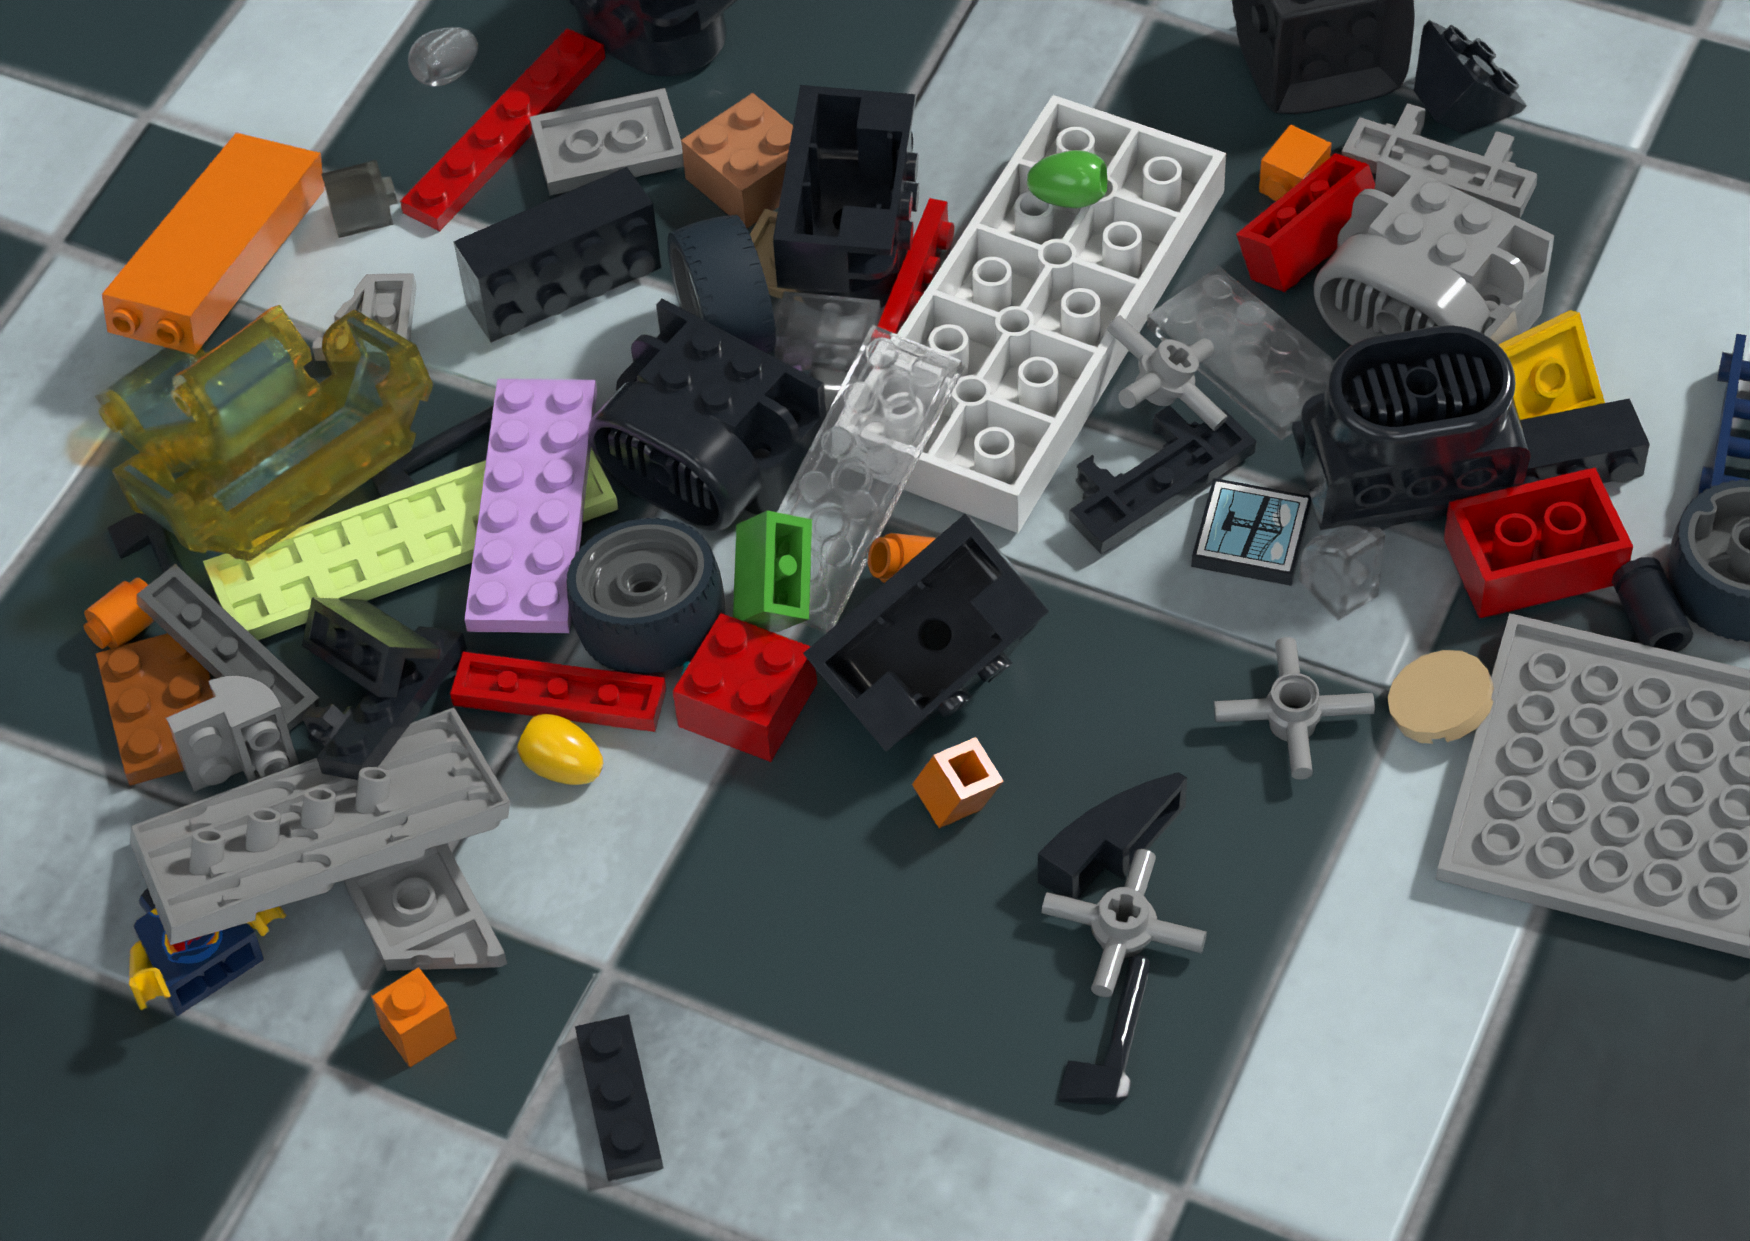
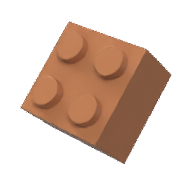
M752 93L681 140L685 178L729 216L738 215L746 228H749L759 220L764 209L774 211L779 207L793 125Z

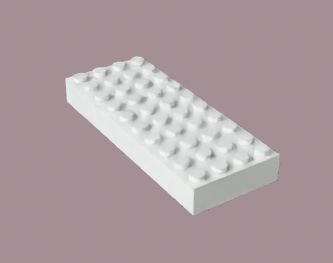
M1052 95L836 427L839 466L1019 533L1129 351L1107 330V327L1117 316L1121 315L1138 332L1141 331L1224 193L1226 153ZM1070 150L1088 151L1099 156L1106 164L1108 176L1107 191L1101 200L1091 206L1064 208L1051 205L1038 199L1029 191L1027 185L1029 170L1038 161L1056 153Z

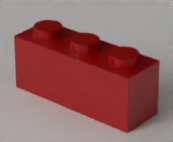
M1337 153L1333 154L1236 233L1251 280L1285 292L1290 287L1296 285L1303 276L1321 261L1331 256L1337 249L1338 235L1341 229L1352 217V207L1355 198L1365 189H1375L1369 164Z

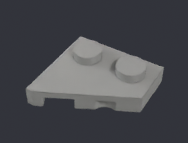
M414 273L366 274L354 289L353 297L343 303L334 315L336 324L324 339L317 337L313 342L312 349L315 361L408 359L416 294Z

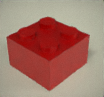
M720 613L673 690L678 727L771 762L817 685L816 668L803 654L811 646Z

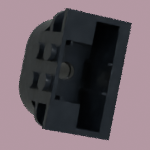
M738 0L569 1L577 9L584 36L604 45L605 53L649 75L677 76L693 72L705 66L718 55L725 43L727 34L724 11Z
M800 85L774 230L773 247L777 288L796 290L802 298L804 306L817 314L830 318L852 319L863 317L886 306L906 257L907 250L911 251L914 223L910 221L911 212H917L919 202V183H913L917 180L919 155L918 153H913L914 142L911 131L916 94Z
M661 298L656 304L660 334L656 338L650 335H640L632 343L633 363L617 380L614 395L590 420L588 437L597 459L606 471L628 491L698 529L706 531L726 529L744 510L755 515L765 511L780 513L830 459L824 383ZM793 416L798 417L800 421L796 423Z
M1444 325L1370 337L1351 345L1340 354L1329 372L1325 393L1312 396L1307 400L1301 411V421L1292 422L1291 426L1320 530L1448 509L1449 502L1524 484L1531 455L1513 399L1515 374L1508 356L1495 341L1470 328Z
M964 514L803 654L883 749L888 751L898 741L911 735L924 723H929L939 713L944 718L954 715L973 698L968 692L982 680L984 683H990L1002 674L1013 663L1008 657L1023 642L1022 639L1035 628L1039 620L1050 611L973 518ZM942 620L951 629V639L945 648L933 650L927 645L924 634L929 624Z

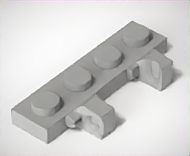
M1407 103L1396 126L1388 123L1383 125L1359 117L1342 149L1341 155L1369 164L1371 173L1376 174L1377 160L1384 154L1519 219L1537 183L1538 173L1516 167L1515 163L1509 162L1513 153L1511 147L1514 136L1496 131L1484 156L1420 136L1424 127L1425 109Z

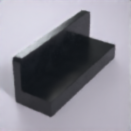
M312 597L302 646L378 697H397L405 658L439 659L441 650L439 646L365 600Z

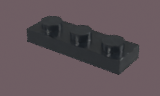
M629 1014L575 1026L608 1182L664 1169Z

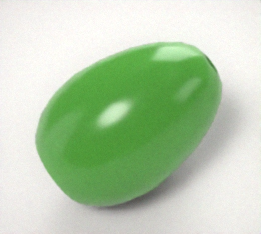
M1070 150L1050 155L1034 164L1027 175L1029 191L1038 199L1059 207L1082 208L1091 206L1101 200L1107 191L1108 176L1106 164L1099 156L1088 151Z

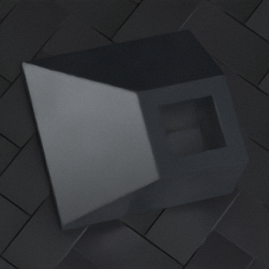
M1431 20L1425 23L1422 28L1414 92L1436 122L1464 134L1521 113L1527 107L1516 92L1520 87L1518 82L1507 71L1496 66L1493 62L1496 54L1483 40L1475 38L1474 41H1471L1453 25L1445 28Z

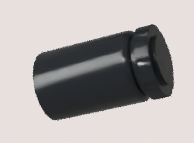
M1641 557L1622 565L1614 573L1612 585L1619 596L1640 644L1676 653L1684 649L1691 642L1694 634L1664 574L1660 561L1654 557Z

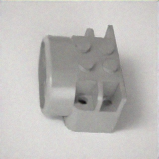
M1382 154L1377 160L1375 189H1365L1357 195L1353 202L1352 217L1338 235L1337 251L1316 276L1314 282L1316 305L1332 330L1351 345L1370 337L1444 325L1462 326L1484 334L1493 324L1490 315L1501 303L1515 309L1519 334L1529 330L1542 314L1554 235Z

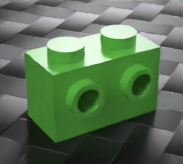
M765 511L736 525L733 618L773 632H780L809 620L812 519Z

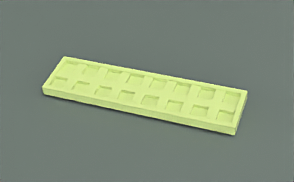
M592 447L582 522L618 510L616 495ZM486 460L203 561L219 605L251 635L260 640L307 623L312 597L368 601L472 563Z

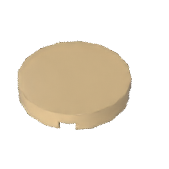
M1441 650L1423 655L1402 669L1393 680L1387 697L1389 711L1394 723L1404 736L1419 743L1433 744L1431 739L1444 737L1446 742L1460 739L1478 728L1489 715L1493 705L1492 693L1494 687L1487 668L1477 657L1463 651Z

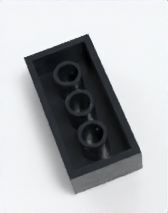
M628 167L453 241L466 306L490 343L507 335L515 334L523 328L548 317L558 315L573 306L594 297L602 296L614 288L637 278L645 277L649 273L662 268L653 203Z

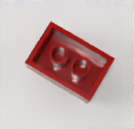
M1595 467L1452 501L1448 505L1444 541L1479 619L1612 587L1614 573L1631 560L1633 544Z

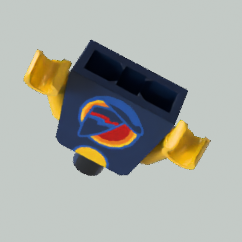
M147 888L139 899V904L147 914L137 919L133 925L139 941L132 946L129 955V986L139 1009L147 1008L146 1002L157 996H164L174 1014L179 1016L262 962L264 957L253 929H256L261 936H265L269 932L267 924L277 918L284 919L287 916L282 907L278 906L256 913L255 921L170 945L166 930L163 928Z

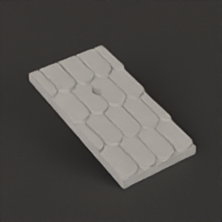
M453 707L411 723L378 767L361 769L358 780L322 774L317 758L135 824L131 826L130 845L135 853L143 878H145V883L163 928L166 930L169 943L173 945L255 921L256 913L326 893L332 889L336 882L424 857L425 849L493 830L499 826L501 820L508 818L510 800Z

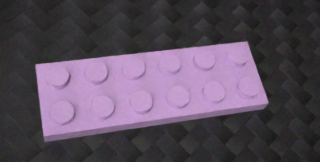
M497 379L465 612L467 632L570 633L571 613L568 604L566 579L571 560L575 557L580 547L591 452L588 426L590 420L595 415L597 400L595 380Z

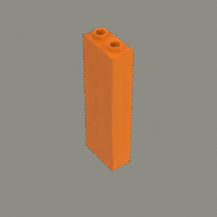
M235 133L102 293L107 332L195 355L324 192L321 153Z

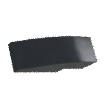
M1177 772L1144 782L1114 795L1085 812L1060 831L1038 853V883L1057 895L1078 899L1104 868L1123 879L1129 872L1135 851L1138 849L1148 850L1186 807L1187 777Z

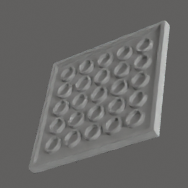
M1509 613L1491 676L1494 687L1492 693L1493 705L1489 715L1479 725L1475 733L1438 864L1436 880L1750 959V670Z

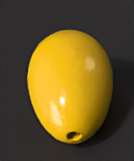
M553 714L534 716L523 731L517 745L520 759L530 770L543 778L563 784L581 785L593 782L601 773L604 764L603 756L598 746L587 733L570 720Z

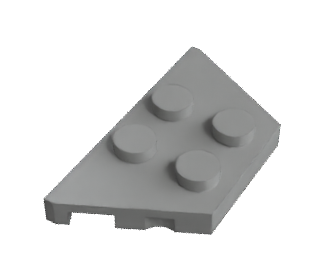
M447 843L425 849L424 857L344 880L346 890L387 971L415 970L418 967L421 970L502 967L507 964L505 953Z

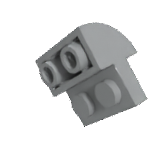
M226 676L210 680L208 682L214 698L166 718L186 776L194 792L209 785L220 784L230 776L241 771L244 772L248 782H252L299 764L282 707L277 697L270 688L255 679L243 676Z

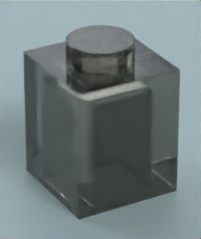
M377 160L321 173L338 238L393 225L389 206L398 204L391 176L381 177Z

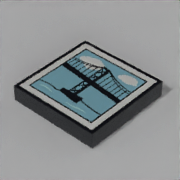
M1213 478L1192 554L1191 567L1292 586L1312 507L1311 496Z

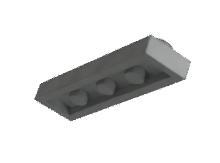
M176 564L137 594V605L215 678L226 676L249 677L270 688L282 707L289 731L302 721V716L312 704H315V707H319V697Z

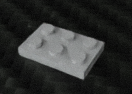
M665 88L530 117L531 129L549 195L572 191L625 167H628L634 177L684 167L681 139Z

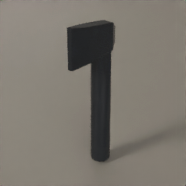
M494 405L489 406L395 459L383 458L372 464L368 473L380 498L415 486L416 483L408 476V473L490 429Z
M154 506L107 527L121 559L151 544L163 573L174 564L185 572L168 535L171 520L165 509Z
M1139 955L1129 959L1104 1066L1068 1060L1059 1102L1119 1105L1128 1098L1131 1080L1125 1074L1150 969V961L1147 958Z

